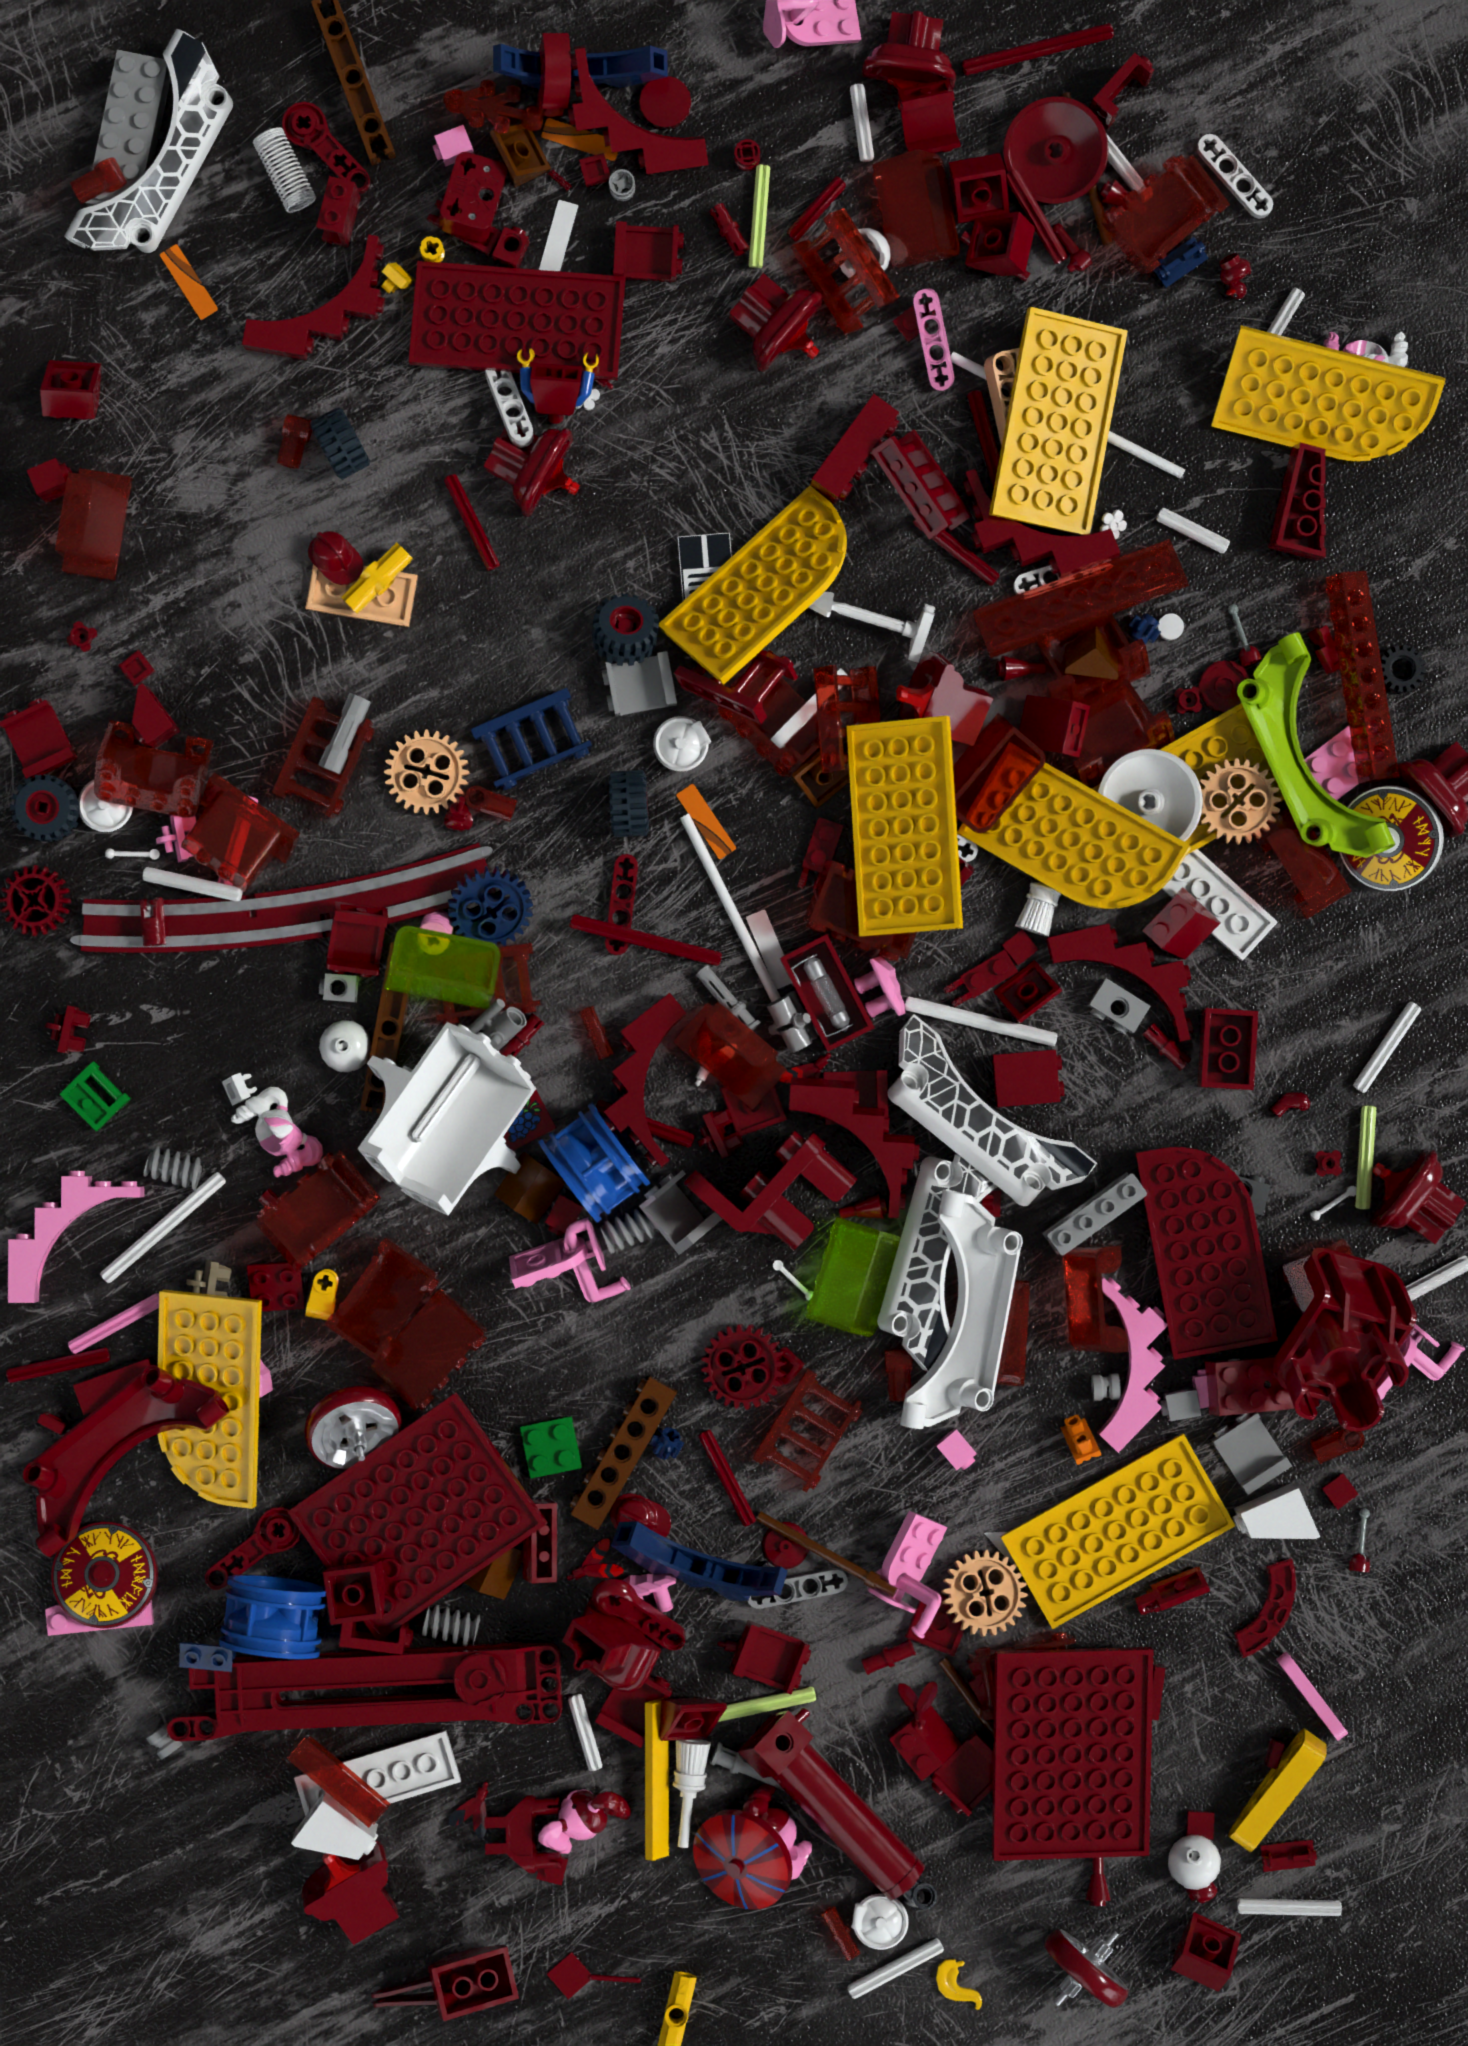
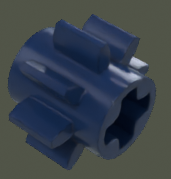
M1143 613L1141 617L1135 615L1128 625L1132 629L1129 636L1141 645L1145 646L1148 641L1153 644L1161 633L1157 629L1160 623L1146 613Z
M667 1427L663 1431L657 1428L649 1445L653 1446V1453L658 1458L666 1460L670 1456L675 1459L684 1442L680 1441L681 1437L677 1430Z

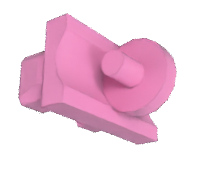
M181 812L172 813L169 817L173 835L170 833L169 826L161 827L163 836L156 838L157 844H165L166 853L174 852L172 844L174 842L178 863L185 862L189 857L202 852L199 839L186 841L184 834L186 831L197 829L195 815H181Z

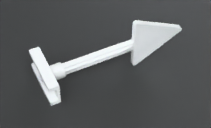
M826 591L808 607L826 617H830L831 610H834L839 614L902 633V636L912 638L908 660L919 662L935 614V607L925 604L917 623L907 620L904 622L846 603L834 602V593Z

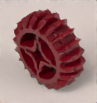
M33 865L32 873H30L29 868L24 866L22 869L23 876L18 871H14L13 875L16 880L6 879V882L11 885L10 888H1L3 893H7V898L1 897L0 902L7 903V906L2 907L0 910L2 913L10 912L5 918L6 922H11L15 919L12 925L13 929L17 930L22 925V934L26 935L31 928L32 936H37L40 928L42 934L46 935L48 934L47 925L52 930H56L55 920L64 923V918L59 916L61 912L69 914L70 910L63 908V904H70L71 899L63 898V895L70 893V890L68 888L60 889L66 881L60 879L55 882L58 873L54 871L48 876V867H44L40 873L39 866ZM30 880H44V883L33 891L22 886ZM50 887H52L55 894V905L53 909L47 903V895L50 892ZM17 892L24 900L20 914L15 904ZM37 894H39L38 901L44 907L33 904L32 908L33 901L28 895L37 897ZM38 910L48 915V917L38 922L26 921L29 915L32 916Z

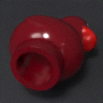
M1232 253L1219 262L1222 268L1220 279L1223 284L1230 285L1226 295H1230L1234 299H1241L1246 295L1247 288L1240 280L1246 275L1251 274V265L1248 260L1240 258L1238 253Z

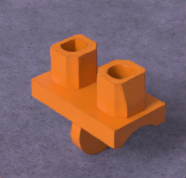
M1079 1415L1066 1418L1064 1420L1066 1426L1061 1427V1431L1076 1464L1079 1465L1084 1460L1088 1461L1091 1457L1101 1456L1099 1447L1085 1418L1080 1419Z

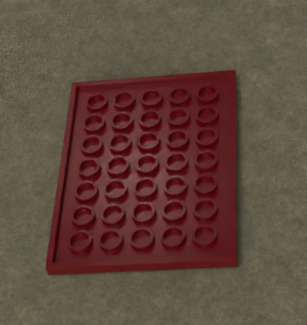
M457 1392L365 1456V1460L358 1461L288 1511L290 1517L327 1569L334 1566L382 1560L385 1580L384 1615L381 1619L364 1621L376 1640L386 1637L548 1523Z
M1152 1647L995 1651L992 1859L994 1861L1149 1856L1154 1652Z

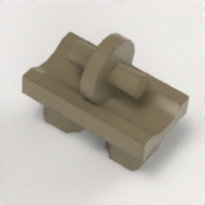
M206 1260L204 1276L203 1270H195L194 1279H186V1284L193 1286L192 1293H200L201 1289V1294L227 1296V1292L217 1291L215 1287L216 1281L229 1282L231 1268L220 1265L219 1262L214 1260Z

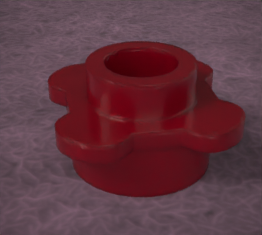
M80 621L75 622L70 635L67 637V643L71 646L76 645L80 647L83 652H88L91 649L90 644L92 640L97 637V630L84 626ZM81 634L84 635V639H80Z
M1192 687L1186 690L1179 688L1175 691V697L1178 701L1176 707L1178 713L1184 714L1186 711L1197 713L1202 709L1199 688ZM1186 698H1190L1191 702L1187 703Z
M1333 1150L1331 1153L1318 1151L1315 1155L1317 1159V1175L1321 1177L1326 1174L1339 1176L1342 1173L1339 1162L1342 1157L1341 1153L1337 1150ZM1327 1161L1331 1162L1330 1166H1327Z

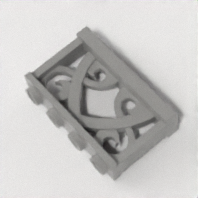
M1125 1172L1042 1232V1235L1057 1255L1059 1253L1060 1255H1065L1144 1198L1147 1192L1134 1174Z

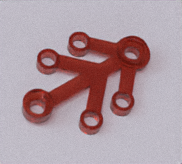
M485 79L481 81L478 88L465 92L460 89H452L447 91L443 97L446 109L453 113H462L472 127L483 126L484 118L486 117L494 126L496 132L507 133L510 128V119L505 116L522 119V126L528 130H539L542 127L543 114L538 107L530 106L526 110L502 105L520 100L521 88L516 85H509L506 87L505 93L493 96L496 83ZM482 96H493L484 100L476 99Z

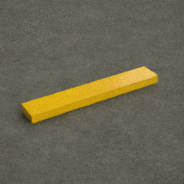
M665 1698L645 1703V1860L650 1861L669 1856V1741H661L659 1737L661 1699Z

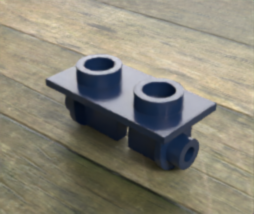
M1193 237L1155 263L1151 268L1165 288H1167L1209 258L1204 252L1206 249L1201 241L1197 242Z
M180 1642L179 1667L232 1672L236 1651L218 1645Z

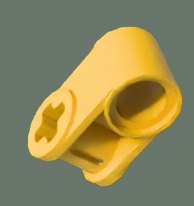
M323 1269L314 1277L305 1316L332 1321L339 1278L333 1270ZM325 1275L329 1276V1281L333 1282L327 1288H324L323 1283L319 1282V1279H323Z

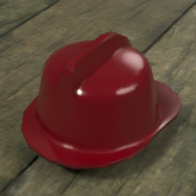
M333 531L318 532L317 537L310 543L308 548L309 559L332 583L348 585L357 581L363 571V560L356 549L341 534Z
M633 1493L624 1494L617 1498L611 1507L610 1517L615 1529H617L619 1522L638 1521L665 1538L670 1532L671 1518L667 1510L660 1504Z

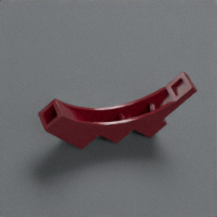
M585 45L574 47L575 54H571L572 70H578L579 80L574 81L576 97L582 96V100L573 101V108L568 109L570 125L575 124L576 131L607 126L608 130L603 131L605 147L610 146L612 153L642 148L643 152H638L640 168H645L646 174L708 165L704 136L670 137L645 130L620 115L611 107L595 86L588 70Z
M368 234L364 260L349 284L325 305L308 314L280 321L246 319L242 341L244 349L307 360L308 353L312 354L314 348V338H311V335L342 340L343 333H348L350 318H346V315L377 320L378 314H383L385 298H382L380 289L373 288V286L378 285L379 270H376L377 261H382L384 245H381L379 236Z
M976 469L966 472V481L962 482L966 495H972L975 505H972V510L976 520L981 519L980 522L974 524V532L971 533L975 547H980L983 554L1012 543L1013 545L1010 546L1014 561L1019 560L1021 567L1051 556V559L1048 560L1053 574L1058 573L1060 580L1119 559L1120 550L1111 528L1083 536H1058L1033 530L1014 520L989 515L991 500L984 492Z
M1109 923L1046 938L1051 964L1067 961L1099 962L1121 969L1136 977L1155 993L1166 1007L1172 1018L1177 1042L1190 1040L1189 1034L1193 1033L1190 1018H1185L1183 1010L1187 1008L1184 993H1179V988L1189 986L1188 980H1191L1189 966L1184 965L1183 960L1152 967L1151 962L1155 961L1152 947H1147L1146 942L1115 949L1114 944L1118 943L1115 928L1110 929Z
M668 993L620 1031V1035L623 1037L620 1040L621 1044L628 1052L633 1050L635 1054L612 1071V1075L615 1078L611 1081L620 1092L625 1090L627 1094L604 1111L606 1117L604 1121L612 1133L617 1130L621 1134L629 1129L631 1132L628 1133V1136L636 1146L641 1144L647 1151L644 1156L653 1167L658 1165L660 1169L667 1165L670 1160L653 1140L649 1130L644 1106V1086L646 1074L657 1047L667 1033L686 1016V1012L671 993Z
M792 1077L789 1110L809 1112L826 1117L855 1134L873 1153L887 1180L890 1191L888 1218H899V1209L905 1210L906 1194H900L901 1185H906L907 1169L902 1168L913 1169V1160H919V1145L914 1144L915 1136L883 1134L889 1133L890 1118L884 1117L885 1109L853 1107L859 1105V1090H854L855 1081Z

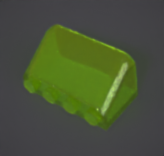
M404 926L398 930L395 936L384 989L488 1009L494 994L500 950L491 942L413 926Z
M836 1217L835 1223L830 1230L831 1236L828 1246L823 1253L820 1272L815 1279L814 1292L807 1305L806 1318L846 1332L870 1337L878 1327V1316L901 1237Z

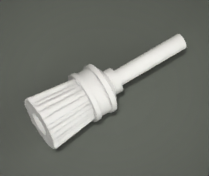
M1040 881L1030 883V890L1026 895L1028 900L1015 926L1049 937L1054 907L1058 906L1057 902L1061 894Z
M701 1739L676 1740V1770H674L675 1780L673 1781V1786L680 1790V1797H683L678 1847L688 1848L693 1798H696L697 1792L706 1788L705 1778H707V1773H705V1767L711 1742Z

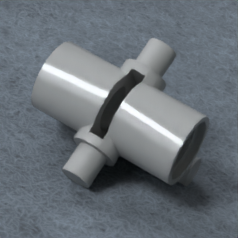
M795 990L766 1006L774 1020V1024L768 1028L771 1035H781L790 1053L805 1048L812 1043V1040L819 1037L813 1027L810 1015L806 1013Z
M497 999L468 1027L475 1034L482 1030V1033L490 1038V1044L497 1051L505 1046L527 1023L524 1014L515 1007H509L499 1015L498 1012L505 1007V1003L501 999Z

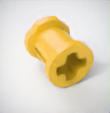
M429 236L422 240L420 252L423 260L427 262H442L445 257V251L439 238ZM432 246L434 249H436L437 253L435 255H432V253L428 251L429 247Z

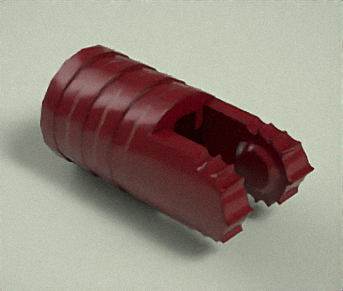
M156 897V899H153V918L150 901L141 899L140 911L143 946L166 945L163 898Z

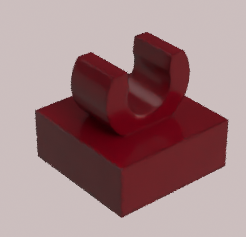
M991 1191L979 1203L993 1217H1000L1001 1191Z

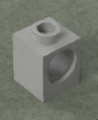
M325 973V979H320L319 994L323 995V1000L357 1003L359 977ZM336 981H342L345 984V991L337 996L332 992V985Z
M1190 1388L1163 1393L1164 1400H1160L1162 1416L1167 1415L1169 1421L1201 1416L1196 1389Z

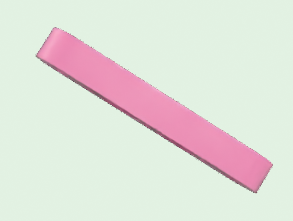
M925 288L915 294L914 308L930 384L934 389L943 391L952 386L954 371L939 297L934 290ZM923 293H926L927 297H932L933 302L929 303V311L935 310L936 314L922 317V313L927 312L926 305L920 303V299L924 297ZM928 319H933L938 323V330L935 334H930L925 330V322ZM933 345L941 346L944 351L943 357L940 360H935L930 355V349ZM946 362V366L941 367L942 374L948 375V380L944 382L945 385H942L941 381H936V377L940 374L939 368L933 369L932 365Z
M1287 1651L1280 1655L1276 1661L1335 1739L1339 1741L1346 1736L1348 1732Z

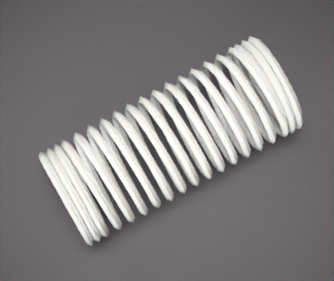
M276 127L258 135L253 140L256 151L259 152L258 155L261 156L260 159L265 165L267 173H269L268 176L271 177L270 180L273 181L272 184L275 185L274 188L277 189L286 212L292 213L312 204L316 196L312 188L309 187L310 183H307L308 179L305 178L306 175L303 174L304 171L301 170L302 167L299 166L300 163L297 162L298 159L295 158L296 155L293 154L294 151L291 149L290 142L287 141L288 138L285 137L283 129Z

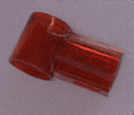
M111 157L99 162L94 167V170L71 181L70 184L78 200L83 204L104 192L111 193L119 190L127 184V180L116 159Z
M291 414L286 415L282 428L283 440L277 464L291 469L300 468L305 445L309 442L312 434L311 419Z
M473 786L465 793V802L469 809L508 822L511 821L518 800L486 790L481 786ZM477 791L484 795L482 804H471L469 796L473 792Z
M905 1348L885 1350L886 1373H888L889 1400L904 1401L905 1394L911 1388L912 1356Z
M1343 1427L1341 1430L1310 1442L1319 1464L1362 1448L1365 1441L1362 1431H1354L1358 1434V1440L1351 1445L1345 1443V1436L1351 1431Z

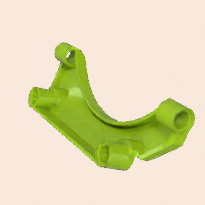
M1299 632L1279 640L1278 645L1270 648L1254 671L1255 680H1243L1237 688V694L1301 838L1312 846L1320 847L1329 843L1333 851L1363 858L1382 853L1395 846L1385 820L1361 814L1338 802L1318 783L1305 762L1297 736L1296 707L1301 684L1310 665L1311 657ZM1252 686H1256V695L1248 699L1246 695L1247 690ZM1315 827H1319L1321 832L1319 838L1311 840L1310 831Z

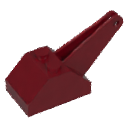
M504 1944L471 1948L448 1955L428 1967L430 1974L428 1977L371 1993V1998H381L432 1985L434 1992L383 1998L374 2001L373 2007L437 2005L439 2017L442 2021L519 1999L508 1948Z

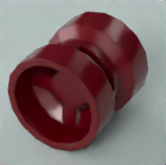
M751 139L741 140L735 147L734 160L739 169L751 171L760 162L759 145Z

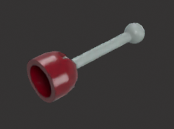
M1231 604L1228 607V612L1233 615L1243 644V648L1239 652V660L1242 667L1261 661L1262 658L1256 647L1248 645L1237 614L1238 606Z
M1363 1508L1359 1512L1361 1517L1358 1553L1350 1558L1348 1570L1370 1573V1560L1363 1554L1366 1521L1370 1516V1512L1368 1509Z

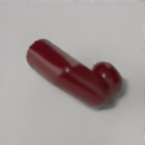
M1288 1092L1270 1110L1280 1118L1289 1108H1298L1301 1111H1306L1309 1109L1311 1102L1308 1096L1302 1092Z

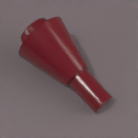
M1113 179L1112 182L1106 181L1100 191V195L1103 196L1101 202L1126 209L1129 208L1141 216L1146 211L1147 207L1133 199V196L1116 179Z
M1002 656L1001 660L996 663V674L1001 677L1003 682L1028 675L1029 673H1045V663H1028L1027 661Z
M878 1193L857 1203L855 1206L839 1208L841 1219L853 1216L885 1219V1213H889L886 1197L882 1198L881 1194Z
M1103 1857L1093 1858V1874H1091L1085 1900L1090 1901V1906H1106V1901H1111L1105 1874H1103Z

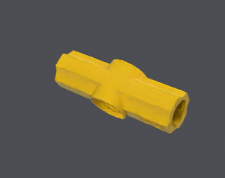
M396 542L378 561L372 562L361 573L360 579L341 598L358 614L377 595L383 594L393 584L394 578L411 563L413 558Z
M683 1971L674 1972L657 2046H681L697 1976ZM674 2008H679L684 2012V2015L679 2019H674L670 2016L669 2012Z

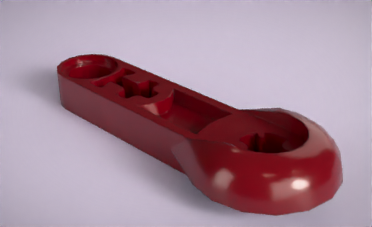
M299 102L290 106L282 120V127L286 137L294 144L312 150L340 179L351 181L354 175H363L366 178V183L363 187L357 189L359 194L366 192L370 187L368 173L330 134L325 115L321 109L309 102ZM301 118L304 121L310 119L311 122H308L310 128L302 127L299 129L297 127L300 126L298 120ZM337 156L339 158L346 157L345 164L349 169L353 165L356 167L347 174L346 178L343 176L346 174V170L340 165L334 166L336 164L335 157Z
M278 1507L266 1511L259 1519L252 1536L206 1572L205 1582L207 1586L213 1590H220L228 1585L227 1579L231 1576L230 1572L234 1575H241L265 1555L292 1548L299 1541L301 1531L288 1514L289 1509ZM275 1523L285 1526L283 1530L284 1536H281L280 1533L276 1535L273 1532L276 1528ZM233 1555L237 1558L242 1556L244 1558L242 1562L244 1567L241 1568L240 1565H237L229 1572L226 1567L235 1560ZM214 1570H219L224 1574L225 1579L222 1584H214L212 1582L211 1573Z
M610 1579L597 1584L593 1589L592 1601L594 1607L600 1613L606 1616L622 1618L668 1650H679L684 1646V1628L638 1597L635 1589L629 1583L623 1580ZM669 1634H677L680 1638L673 1641L669 1640L667 1636Z

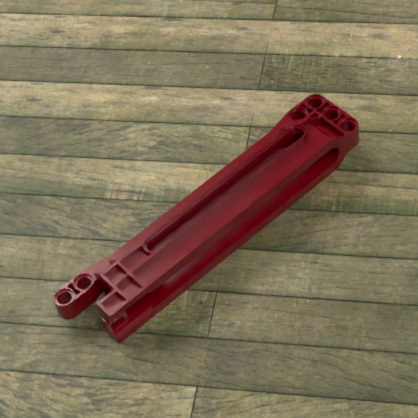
M548 1642L471 1644L467 1645V1647L463 1645L406 1648L403 1655L370 1650L320 1652L319 1657L312 1659H283L257 1655L235 1656L232 1672L189 1668L190 1689L215 1688L216 1714L211 1712L178 1714L167 1725V1733L174 1741L213 1740L246 1731L489 1720L517 1725L553 1723L559 1719L563 1708L560 1651L555 1644ZM551 1650L555 1654V1659L549 1663L544 1662L540 1656L541 1652ZM478 1652L488 1653L499 1659L505 1668L507 1676L505 1690L500 1698L491 1705L482 1707L464 1702L456 1692L285 1700L280 1695L281 1691L453 1683L455 1669L460 1661L469 1654ZM544 1677H553L556 1680V1686L552 1689L545 1688L542 1685ZM547 1703H553L558 1711L554 1715H547L543 1711V1706ZM521 1704H526L530 1707L531 1714L526 1717L520 1716L517 1713V1707ZM202 1720H209L213 1724L212 1732L202 1730ZM182 1721L185 1723L187 1732L183 1734L178 1733L174 1727L175 1722Z

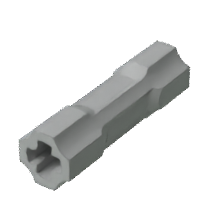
M349 693L341 712L342 717L330 744L325 748L319 766L340 775L348 757V749L359 724L365 718L371 704L370 701Z

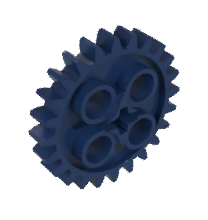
M485 866L484 873L482 874L477 869H474L475 876L472 878L465 874L466 882L457 881L459 890L451 889L453 898L448 899V905L452 908L447 909L448 916L452 917L449 919L451 926H456L454 928L457 935L462 933L464 942L471 938L472 946H475L480 941L482 949L486 948L487 943H491L493 949H496L497 942L499 941L503 946H506L507 938L516 941L514 933L517 932L523 935L524 932L521 925L529 926V920L526 917L533 915L530 909L533 906L532 899H529L531 894L529 889H525V882H518L517 874L510 877L508 869H505L500 874L498 866L494 868L493 873H489L488 867ZM491 888H499V891L495 894L487 893ZM471 902L478 903L473 909L466 908ZM507 907L514 908L510 913L502 912ZM490 921L493 923L488 928L481 927L485 922Z

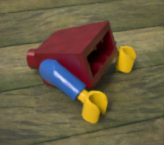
M522 349L519 350L517 358L522 363V368H520L521 390L530 403L535 404L538 413L548 414L549 422L553 424L561 423L563 415H573L575 407L581 406L590 396L595 373H592L593 368L599 363L597 354L593 364L586 362L588 353L584 354L583 363L586 367L585 371H582V366L533 363L532 367H530V362L535 356L533 349H529V360H525L522 357Z

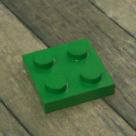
M572 1416L520 1426L530 1479L582 1468Z

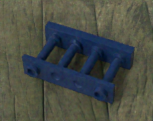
M567 688L471 729L476 741L482 740V743H486L501 778L494 782L497 789L502 787L503 791L518 785L517 780L572 756L576 760L590 754L589 749L593 748L590 740L582 743L567 709L569 706L568 701L572 700ZM552 708L555 712H558L573 748L559 754L543 719L545 716L544 712ZM527 719L530 722H534L549 757L536 764L533 762L519 729L521 727L520 722ZM504 729L510 733L525 769L510 774L495 740L497 737L496 733Z

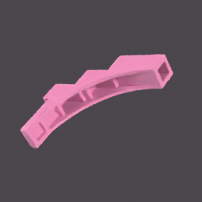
M69 1171V1176H61V1207H58V1202H42V1207L35 1208V1239H32V1234H16V1239H8V1303L39 1302L40 1280L47 1256L58 1237L70 1223L90 1208L116 1197H144V1186H137V1181H121V1186H111V1181H95V1186H92V1176H85V1171Z
M1100 1277L1094 1285L1114 1303L1122 1320L1128 1343V1372L1122 1396L1110 1418L1097 1432L1119 1453L1162 1408L1157 1403L1160 1398L1150 1388L1147 1391L1144 1388L1165 1367L1160 1362L1163 1357L1153 1347L1150 1350L1147 1347L1167 1327V1324L1163 1321L1165 1315L1156 1306L1153 1309L1145 1306L1139 1312L1137 1309L1140 1305L1130 1296L1125 1299L1118 1292L1121 1287L1111 1277L1108 1280Z

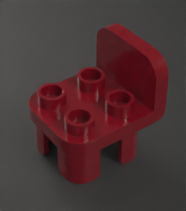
M793 1131L774 1153L784 1163L769 1179L759 1170L738 1193L748 1203L743 1210L696 1169L686 1179L684 1184L736 1231L775 1234L794 1251L813 1231L814 1225L781 1194L801 1173L829 1199L837 1202L854 1185L857 1178L823 1149L826 1143L815 1133L812 1132L804 1139L796 1131Z
M1316 1248L1304 1264L1305 1273L1315 1296L1276 1355L1273 1364L1274 1371L1280 1385L1288 1390L1295 1411L1300 1417L1309 1420L1315 1419L1318 1413L1312 1397L1331 1402L1341 1427L1350 1431H1364L1375 1426L1384 1414V1406L1375 1384L1385 1369H1387L1394 1386L1402 1387L1408 1378L1409 1370L1400 1347L1413 1329L1417 1314L1403 1281L1390 1268L1377 1262L1327 1248Z

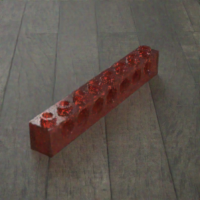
M1367 571L1341 572L1326 578V590L1329 596L1330 615L1333 621L1335 644L1338 652L1339 670L1342 677L1343 695L1345 697L1347 720L1351 734V746L1356 765L1355 771L1359 784L1387 781L1399 777V770Z

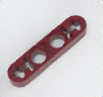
M630 854L619 856L614 865L608 923L615 924L613 922V914L618 910H622L627 913L628 920L624 925L618 926L631 929L638 862ZM625 859H630V864L634 865V868L628 871V878L633 877L632 883L627 880L617 881L618 875L623 877V868L619 867V864L624 863ZM625 884L630 887L631 894L627 899H619L617 897L616 889L618 886ZM606 937L605 946L612 955L619 956L628 950L629 943L625 942L624 947H620L619 951H614L610 941L615 939Z

